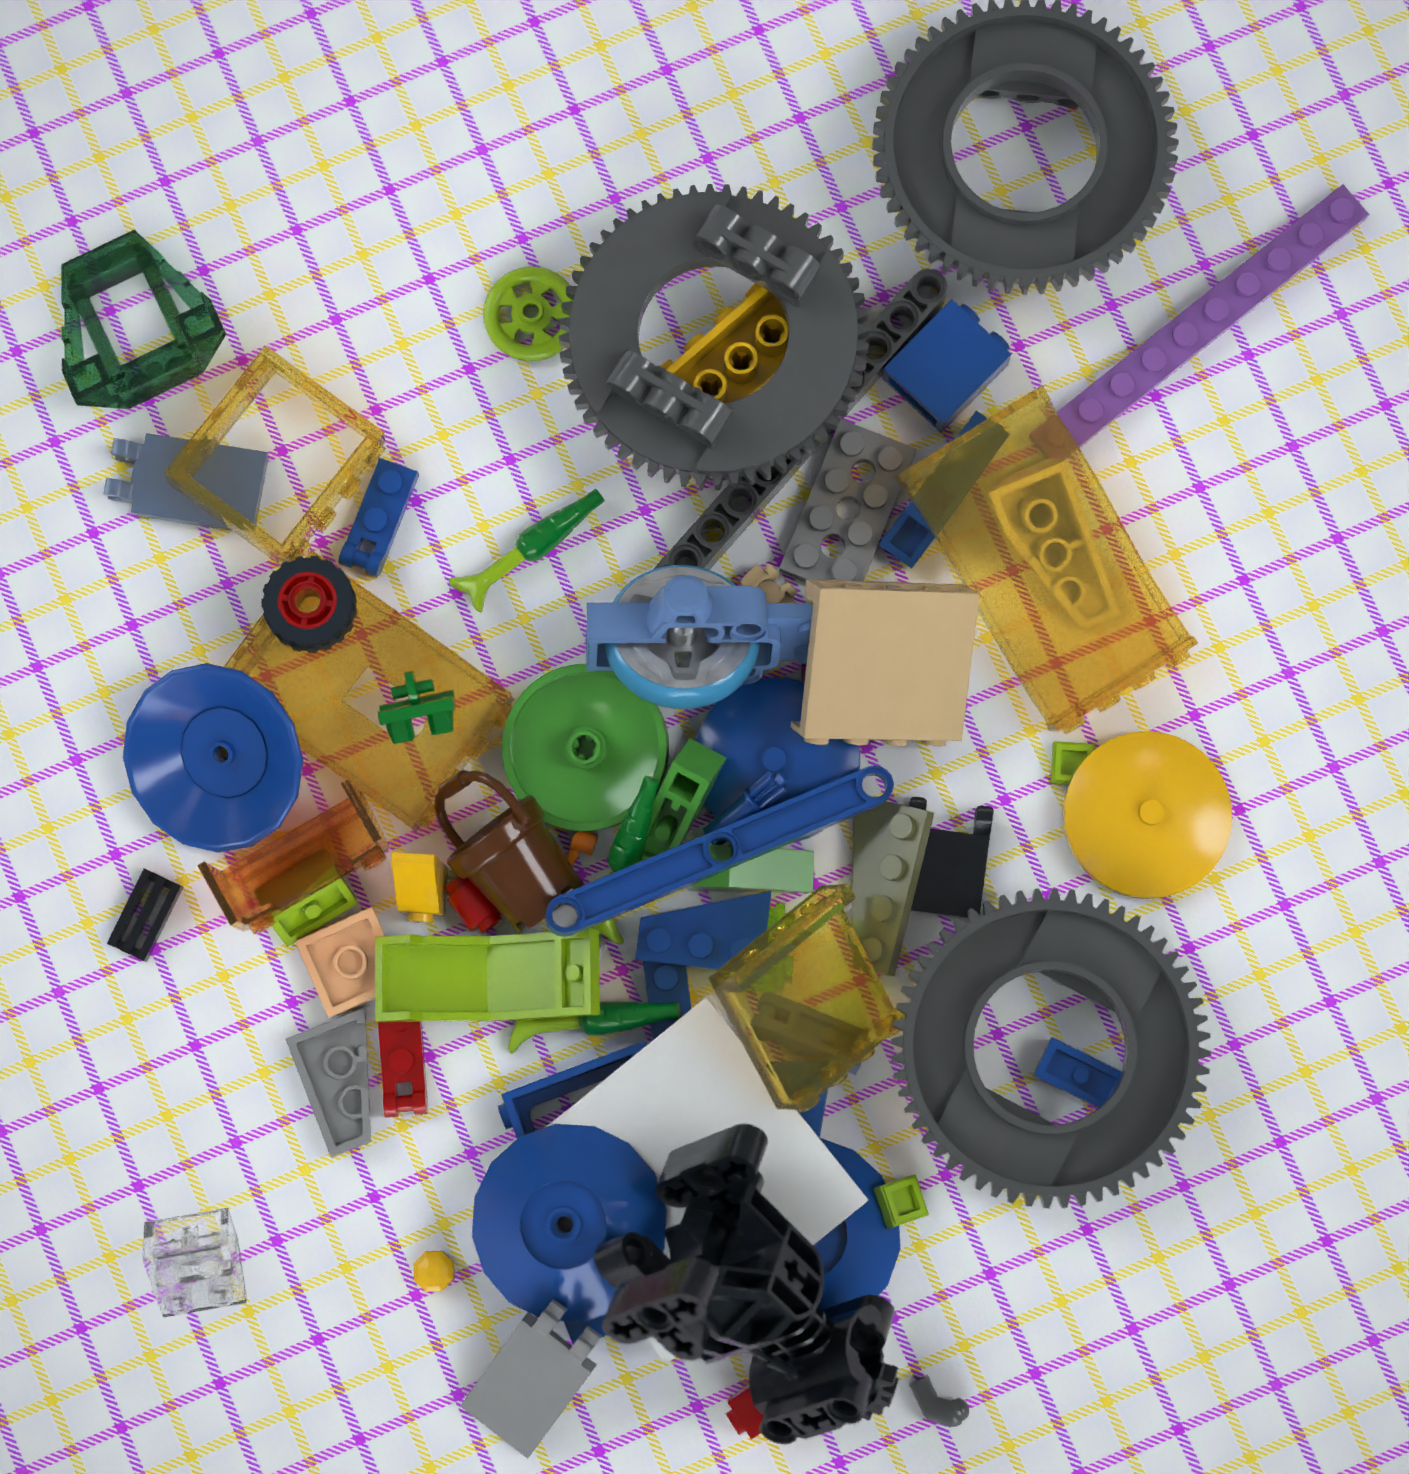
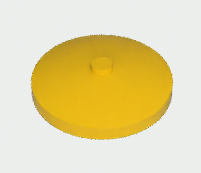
M1154 731L1132 732L1103 743L1092 751L1076 769L1064 797V832L1076 861L1097 883L1110 891L1131 898H1163L1182 892L1197 884L1220 860L1231 832V800L1227 786L1217 767L1197 747L1179 737Z

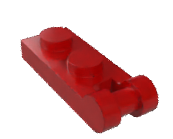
M378 1022L385 1118L398 1117L399 1112L414 1111L415 1115L428 1114L422 1022ZM412 1082V1094L398 1096L397 1083Z

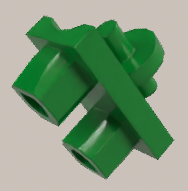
M414 671L405 672V685L391 687L393 700L408 696L409 699L379 706L380 711L377 714L380 725L386 724L393 744L415 739L413 718L427 716L431 735L449 733L454 728L453 710H455L456 705L454 690L420 697L422 693L435 691L432 679L417 682Z

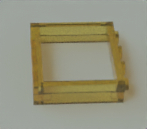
M265 345L165 470L164 475L169 485L270 559L281 565L286 561L291 562L295 560L296 557H305L312 546L308 541L318 529L323 532L328 528L337 514L333 509L343 497L348 500L353 496L362 482L358 477L368 465L371 468L377 465L380 456L386 450L383 446L385 444V432ZM275 373L364 437L282 544L192 479Z

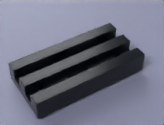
M144 868L107 944L147 962L184 887ZM150 882H155L126 942L121 941ZM163 888L170 889L141 949L135 948Z

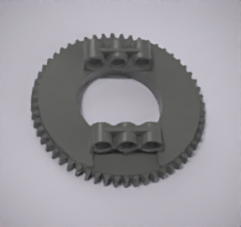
M989 0L986 12L977 3L972 5L971 17H968L959 9L956 13V24L947 17H944L941 23L942 32L931 26L928 28L927 35L929 41L918 37L915 42L917 52L906 49L904 54L906 63L897 62L895 64L894 73L898 77L888 76L886 87L890 91L881 92L880 102L885 106H877L876 118L881 121L874 122L873 134L879 137L873 139L872 150L880 153L873 156V166L881 168L876 171V182L886 183L880 189L881 198H892L887 202V212L899 213L895 217V226H907L904 238L906 241L916 238L918 241L915 250L919 253L927 249L930 252L928 257L929 263L939 259L943 262L942 272L944 273L955 266L958 268L956 279L959 281L968 273L972 274V286L977 287L983 278L987 279L988 290L992 292L998 282H1002L1005 294L1011 293L1014 284H1019L1022 295H1027L1030 284H1035L1039 294H1044L1046 285L1049 282L1058 292L1062 289L1063 279H1066L1072 287H1076L1081 275L1088 281L1093 280L1095 268L1099 269L1102 273L1108 272L1110 267L1109 259L1117 264L1121 263L1124 257L1122 250L1132 253L1136 247L1134 239L1140 241L1145 239L1147 235L1145 227L1153 228L1157 220L1153 213L1161 214L1165 205L1161 199H1167L1171 188L1166 184L1173 182L1176 172L1169 168L1175 167L1178 156L1170 152L1176 151L1179 140L1170 136L1176 133L1178 126L1177 123L1168 121L1173 117L1174 107L1163 106L1168 102L1170 97L1169 91H1157L1163 83L1162 76L1149 78L1153 73L1155 64L1153 62L1140 64L1145 51L1141 49L1130 52L1134 41L1132 37L1121 42L1118 41L1121 31L1119 26L1109 32L1105 31L1107 18L1103 17L1093 24L1091 23L1092 10L1088 9L1081 17H1078L1077 4L1074 3L1066 12H1062L1061 0H1055L1050 9L1046 8L1045 0H1037L1035 7L1030 6L1029 0H1021L1019 7H1015L1012 0H1005L1003 8L1000 9L994 0ZM975 97L986 99L1003 97L1024 103H1040L1043 101L1061 107H1080L1092 127L1096 141L1095 169L1084 187L1071 199L1057 207L1040 212L998 208L976 195L967 186L957 170L952 154L951 137L958 117Z
M707 184L705 192H698L695 185H691L689 194L682 195L678 188L673 189V198L666 199L662 193L657 194V203L652 206L646 200L641 201L642 211L636 213L629 208L626 210L628 219L625 222L617 218L613 220L615 230L612 233L604 229L600 232L603 241L601 245L594 242L590 243L589 247L593 255L592 258L581 256L580 264L584 271L573 270L572 272L573 281L578 286L566 287V295L573 301L562 302V312L570 317L559 319L560 329L568 333L559 335L558 341L560 346L568 349L559 354L561 363L570 364L562 369L565 379L574 380L567 385L570 395H580L574 401L576 409H588L583 415L586 425L597 422L593 428L596 438L608 434L604 442L608 450L620 444L617 454L621 461L633 454L632 467L635 470L647 462L648 476L652 478L660 469H663L665 483H669L675 474H679L681 487H686L691 477L696 478L698 489L703 490L708 478L712 479L715 490H720L723 479L728 478L732 488L736 489L738 488L739 477L743 475L751 486L755 484V472L759 471L767 481L771 479L772 466H775L782 474L786 473L787 458L800 465L802 463L801 449L813 455L816 453L813 439L824 444L828 441V434L824 427L834 431L838 430L840 422L835 415L847 417L849 408L843 401L855 402L857 393L851 387H861L863 377L855 371L866 369L867 360L860 357V355L868 354L869 343L861 339L869 337V326L860 323L867 320L868 311L858 308L864 304V293H853L859 288L860 281L858 277L847 278L852 273L853 266L851 262L840 264L844 257L842 248L830 250L834 240L832 235L819 239L822 232V225L820 223L807 228L809 214L805 212L795 219L793 217V204L790 203L783 210H779V197L774 196L768 204L763 203V191L761 190L756 193L753 199H750L747 196V188L744 186L741 187L737 196L731 194L729 184L724 185L722 192L714 191L712 184ZM698 268H730L772 292L780 303L787 320L789 341L784 359L778 370L759 390L747 397L729 403H722L696 386L692 387L680 377L667 372L663 367L655 366L642 356L639 347L641 321L652 298L670 280Z
M1039 888L1033 890L1031 901L1029 902L1022 891H1017L1014 905L1010 903L1005 894L999 897L998 910L989 901H985L982 904V917L971 908L967 911L968 925L958 918L952 921L956 932L955 935L945 929L939 932L944 945L941 946L932 941L927 945L933 958L920 955L917 962L924 971L910 970L908 974L916 986H903L901 989V993L909 998L910 1001L909 1003L896 1004L895 1009L903 1013L905 1019L894 1020L892 1026L903 1031V1034L891 1039V1044L902 1048L901 1053L891 1057V1062L903 1064L904 1067L903 1070L893 1075L894 1079L907 1082V1086L897 1092L899 1097H911L912 1102L904 1108V1112L918 1113L919 1117L911 1126L913 1129L927 1128L928 1131L921 1141L923 1144L936 1140L938 1145L932 1154L935 1158L946 1153L950 1155L945 1166L946 1169L951 1170L959 1164L962 1165L959 1177L962 1181H965L973 1174L977 1175L974 1187L977 1190H981L990 1182L992 1197L997 1198L1002 1190L1006 1188L1007 1201L1010 1203H1014L1019 1194L1023 1193L1025 1206L1032 1207L1038 1195L1043 1208H1050L1054 1196H1056L1061 1208H1068L1070 1195H1073L1078 1206L1086 1204V1192H1089L1096 1202L1103 1201V1187L1113 1196L1119 1195V1180L1128 1188H1132L1135 1186L1133 1172H1136L1143 1178H1148L1150 1174L1146 1165L1147 1162L1157 1167L1163 1165L1158 1152L1161 1150L1168 1154H1173L1176 1151L1169 1141L1170 1137L1178 1140H1184L1186 1137L1179 1128V1123L1193 1125L1195 1122L1186 1112V1109L1201 1108L1202 1104L1192 1096V1093L1204 1092L1207 1089L1205 1085L1196 1080V1077L1210 1073L1209 1068L1199 1064V1059L1211 1056V1051L1199 1047V1042L1209 1039L1210 1033L1197 1030V1026L1207 1021L1208 1017L1207 1015L1194 1014L1193 1011L1204 1003L1203 999L1189 998L1188 996L1197 984L1196 982L1183 983L1181 981V978L1188 972L1189 968L1187 966L1178 968L1172 966L1179 953L1175 951L1164 955L1162 951L1168 941L1165 937L1152 942L1150 939L1155 929L1152 925L1140 932L1138 926L1141 917L1136 915L1128 922L1124 921L1125 907L1120 906L1113 914H1110L1108 899L1102 900L1097 908L1093 907V896L1090 893L1085 895L1081 903H1077L1075 890H1070L1064 901H1061L1058 889L1052 888L1048 899L1044 900ZM1035 972H1040L1053 982L1070 988L1085 996L1091 1002L1114 1011L1119 1019L1124 1035L1125 1057L1123 1069L1118 1083L1110 1096L1089 1115L1062 1125H1055L987 1089L981 1081L974 1058L975 1029L986 1003L997 990L1009 981Z

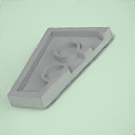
M364 1007L286 1038L287 1045L331 1158L371 1142L366 1012Z

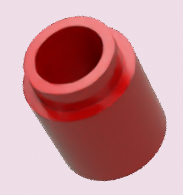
M458 876L444 888L449 895L447 901L470 932L479 929L483 934L502 920L498 909L468 878L462 879Z

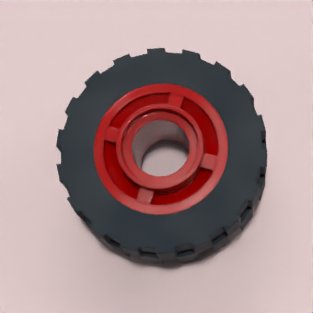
M300 556L291 562L286 561L281 564V567L276 572L273 571L269 576L270 580L264 585V597L261 599V607L264 610L263 616L274 636L285 646L289 645L295 651L301 652V650L308 651V653H317L318 650L322 649L326 651L331 649V646L337 642H342L345 639L346 633L350 632L353 628V620L357 616L356 595L345 573L340 567L336 568L333 562L327 559L325 561L321 560L317 556H310V558ZM305 598H319L320 604L316 610L309 613L299 610L300 604Z

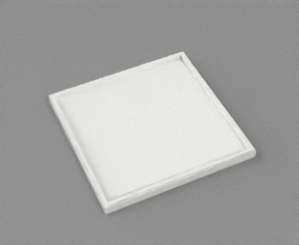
M707 997L548 1125L595 1126L628 1142L655 1172L657 1181H659L671 1151L737 1124L754 1125L764 1131L768 1138V1145L758 1169L764 1179L761 1194L812 1245L817 1243L869 1200ZM665 1204L667 1208L666 1228L681 1223L686 1207L677 1208ZM562 1216L558 1221V1227L562 1232L568 1233L573 1227V1222L570 1217ZM665 1237L663 1253L670 1259L669 1246ZM653 1337L647 1338V1341L665 1364H668L675 1358Z

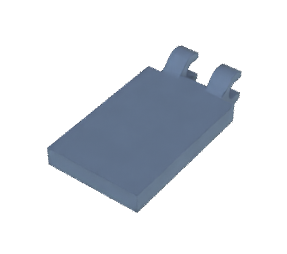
M149 433L145 435L144 445L114 438L111 455L115 456L117 461L134 463L130 483L119 479L106 478L103 494L108 495V500L133 503L131 513L134 516L255 534L269 459L267 452Z

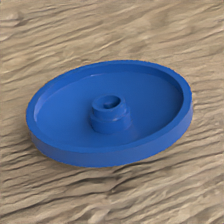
M772 677L763 678L751 684L741 685L731 695L718 701L705 717L696 741L726 757V761L705 801V805L715 818L740 798L747 788H750L768 771L774 772L775 775L782 771L788 777V782L784 784L787 792L770 806L772 807L860 770L859 745L845 743L843 739H829V743L824 745L807 743L801 735L790 727L791 721L801 720L805 682L790 678ZM821 830V831H819V832H816V833H814V834H811V835H809V836H807V837H804V838H802V839H800V840H797V841H795V842H800V841H803V840H805V839L811 838V837H813V836L819 834V833L822 832L823 830Z

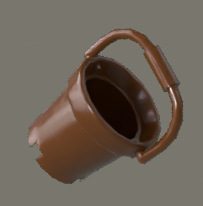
M461 770L438 786L434 810L441 828L456 848L446 860L448 866L460 878H468L510 922L518 934L523 932L525 926L530 929L545 919L547 906L551 900L566 893L571 888L574 890L583 886L584 882L575 872L543 822L544 812L535 797L529 795L518 801L499 780L487 773L475 770L469 772ZM472 781H476L495 790L509 808L464 842L447 817L445 799L457 794L469 786Z

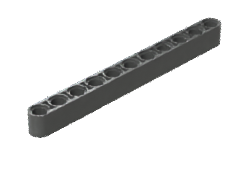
M927 268L916 273L870 324L869 337L861 340L869 343V346H880L885 351V356L881 359L873 360L865 354L860 355V357L867 360L866 369L855 371L863 377L861 387L853 389L857 393L855 402L843 401L848 406L849 412L883 375L884 367L942 308L947 291V282L945 277L937 270ZM929 285L937 290L938 296L933 299H924L917 293V289L921 286ZM904 315L910 319L912 325L907 329H897L891 324L890 320L894 316ZM835 415L838 421H840V419L843 420L845 418L843 416ZM824 427L829 436L833 430ZM813 439V442L817 449L822 444V442ZM801 449L802 463L800 465L787 458V472L782 474L776 468L779 474L772 481H762L755 472L754 485L750 486L744 475L739 477L738 488L733 489L729 483L654 569L675 565L680 557L690 556L698 563L697 567L710 570L809 459L811 454ZM741 495L749 498L752 504L748 510L736 512L730 508L729 502L733 497ZM709 526H718L724 531L725 535L719 542L710 543L701 536L704 529Z

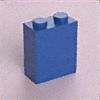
M953 299L884 367L882 379L940 433L1009 365L1012 355L1008 351L1010 347L1003 337L994 331L989 334L978 323L980 321L978 315L965 304L959 306Z

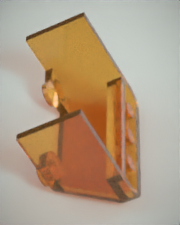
M350 780L341 783L349 798L224 870L220 871L205 861L197 865L232 927L240 931L251 929L253 934H258L276 923L274 917L358 868L363 867L366 871L378 866L387 859L385 852L390 848V845L364 794Z

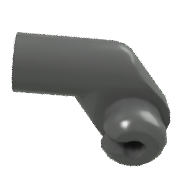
M928 1375L909 1383L926 1419L947 1427H956L968 1418V1404L961 1398L949 1400L938 1397Z

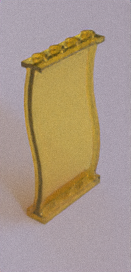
M1040 386L894 477L924 518L962 583L980 593L978 611L1012 670L1046 721L1045 725L1048 730L1058 732L1062 729L1064 734H1067L1086 722L1083 716L1096 707L1099 712H1102L1121 700L1118 694L1131 685L1134 690H1137L1156 678L1153 672L1166 663L1169 668H1172L1191 656L1188 650L1197 645L1198 642L1194 636L1188 633L1153 579L1097 476L1052 407L1051 399L1044 387Z

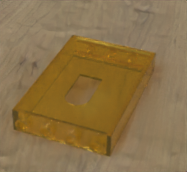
M311 550L305 557L310 558V556H317L319 557V559L325 561L324 558L319 556L313 550ZM347 575L346 577L350 581L357 599V616L353 620V628L344 636L345 639L340 643L337 642L332 645L331 649L326 651L324 649L318 650L317 653H308V651L301 650V652L295 651L291 646L282 644L274 636L262 615L223 667L243 671L274 693L294 722L299 745L303 751L415 832L421 826L428 828L437 817L434 806L438 786L463 770L470 759L477 761L483 755L490 744V741L486 739L496 725L501 728L506 723L513 707L511 704L515 700L513 695ZM317 597L305 598L301 602L299 610L305 613L316 610L320 604V599ZM367 667L394 687L405 685V672L414 671L417 682L432 679L435 691L422 693L420 697L454 690L456 699L455 710H453L454 728L449 733L431 735L428 718L425 716V725L415 739L393 744L389 733L348 705L343 699Z

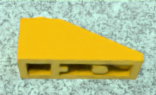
M391 852V866L398 911L402 914H408V922L433 923V916L444 917L446 899L444 888L447 886L448 867L434 854Z

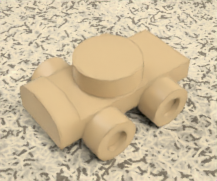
M756 564L739 581L742 586H753L762 589L766 594V603H796L792 598L798 593L797 590L788 581L779 586L775 580L780 574L770 564L764 569Z

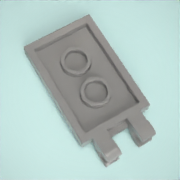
M554 1299L538 1319L527 1312L460 1405V1407L527 1459L597 1366L587 1356L602 1337L590 1326L586 1327L573 1346L560 1337L553 1329L567 1309Z

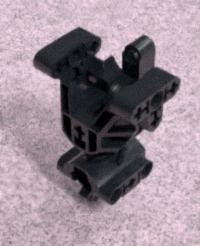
M742 1123L677 1148L669 1153L655 1188L656 1195L669 1206L677 1208L686 1207L681 1223L664 1230L669 1246L670 1259L646 1235L641 1236L637 1232L626 1233L605 1241L596 1247L594 1253L596 1268L601 1276L616 1289L603 1320L602 1328L607 1336L620 1343L631 1344L653 1337L669 1353L682 1360L691 1361L701 1357L706 1364H710L746 1351L753 1354L749 1369V1388L753 1406L763 1414L759 1425L760 1432L768 1440L785 1445L795 1442L797 1437L808 1439L840 1429L845 1424H856L862 1418L869 1421L872 1413L882 1415L884 1406L890 1407L899 1380L896 1377L898 1367L883 1362L884 1354L882 1348L886 1343L895 1311L893 1305L888 1300L877 1295H864L823 1310L817 1308L824 1284L823 1266L819 1251L761 1194L764 1179L758 1169L768 1145V1138L760 1128Z

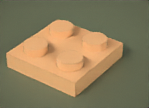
M373 907L295 941L324 1010L330 1019L375 999V937L386 936Z

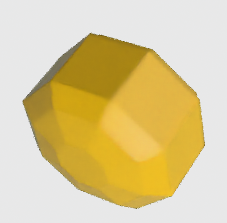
M426 1251L414 1263V1281L425 1292L443 1291L455 1279V1262L444 1251Z

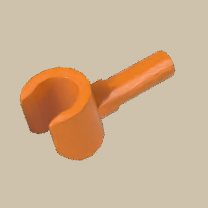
M579 831L574 834L566 857L572 867L578 858L579 852L589 856L593 855L598 840L597 834L589 831Z

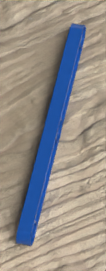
M874 765L863 768L564 893L551 900L547 906L545 915L546 925L557 936H572L876 808L885 803L891 795L894 787L893 778L889 771L883 767ZM867 776L879 777L885 785L884 794L878 797L866 794L862 787L863 779ZM719 839L727 841L733 850L732 857L722 862L712 858L709 852V845L713 841ZM559 905H569L574 908L577 914L576 922L570 927H560L557 925L552 917L556 907Z

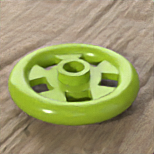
M522 267L503 275L490 289L483 308L484 326L493 344L506 355L523 361L545 360L565 349V347L559 345L558 336L568 332L560 329L552 337L543 330L548 327L552 318L559 321L561 318L570 317L562 312L561 305L562 302L573 301L566 295V287L571 285L556 272L542 267ZM530 283L533 292L516 298L513 288ZM550 289L554 290L561 299V302L554 307H551L547 299L542 296ZM511 306L512 322L500 323V307ZM528 307H536L539 313L534 318H527L524 315V311ZM518 330L527 334H534L531 345L515 341Z

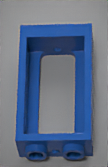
M644 1040L501 1094L504 1103L498 1105V1110L505 1128L513 1127L517 1139L520 1136L534 1132L535 1128L530 1117V1111L534 1106L605 1080L647 1046V1042Z

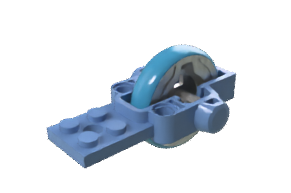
M691 565L659 567L645 572L630 581L618 593L613 602L587 603L586 671H613L628 690L643 700L658 706L672 709L705 707L728 697L741 685L757 682L761 679L763 670L776 667L779 661H797L807 664L813 603H766V594L762 589L753 586H736L726 577L709 569Z

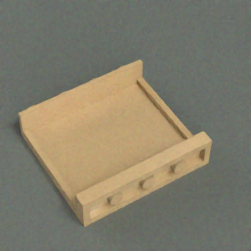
M806 579L805 596L813 601L801 720L791 721L790 727L801 735L805 742L817 745L828 744L829 739H843L845 743L852 745H867L869 739L882 740L883 743L894 746H905L908 740H921L925 745L938 747L945 746L947 741H962L980 593L964 584Z

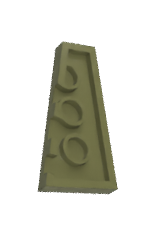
M886 801L876 808L853 817L851 966L888 976H895L934 817L933 812Z

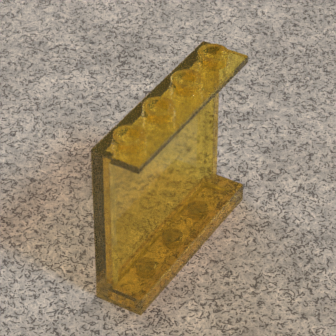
M849 884L821 885L708 977L777 1109L803 1112L813 1108L819 1103V1096L830 1087L840 1084L847 1078V1072L852 1067L869 1059L875 1053L874 1048L884 1039H888L901 1031L892 1026L894 1020L905 1019V1015L893 1007L843 909L855 899Z

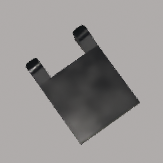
M912 797L909 801V807L926 810L927 800L923 797ZM981 805L976 808L973 834L930 829L911 910L968 918L967 911L973 908L980 915L994 814L992 807Z

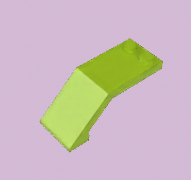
M586 929L567 937L557 936L552 932L498 936H420L406 934L375 937L376 1022H495L600 1015L599 930Z

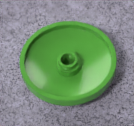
M586 664L560 667L544 674L531 683L511 708L502 737L504 770L518 799L521 800L532 795L544 812L543 821L553 826L573 831H599L622 824L625 815L640 790L644 776L658 779L660 781L659 789L669 759V736L659 706L643 700L628 690L613 671H586Z

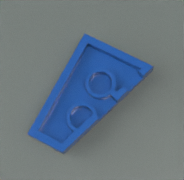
M772 891L641 917L635 960L762 976Z

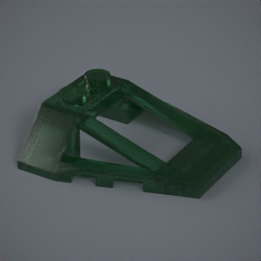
M135 230L61 264V305L64 308V327H61V340L64 343L62 373L78 406L130 409L203 374L227 334L211 299L203 292H199L186 276L174 269L165 260L164 256ZM143 272L174 340L121 365L90 297ZM164 279L190 310L179 313ZM80 317L98 353L87 359L84 357Z

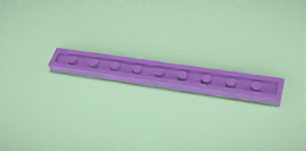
M1342 184L1032 431L1028 438L1046 459L1066 460L1364 222L1369 213Z

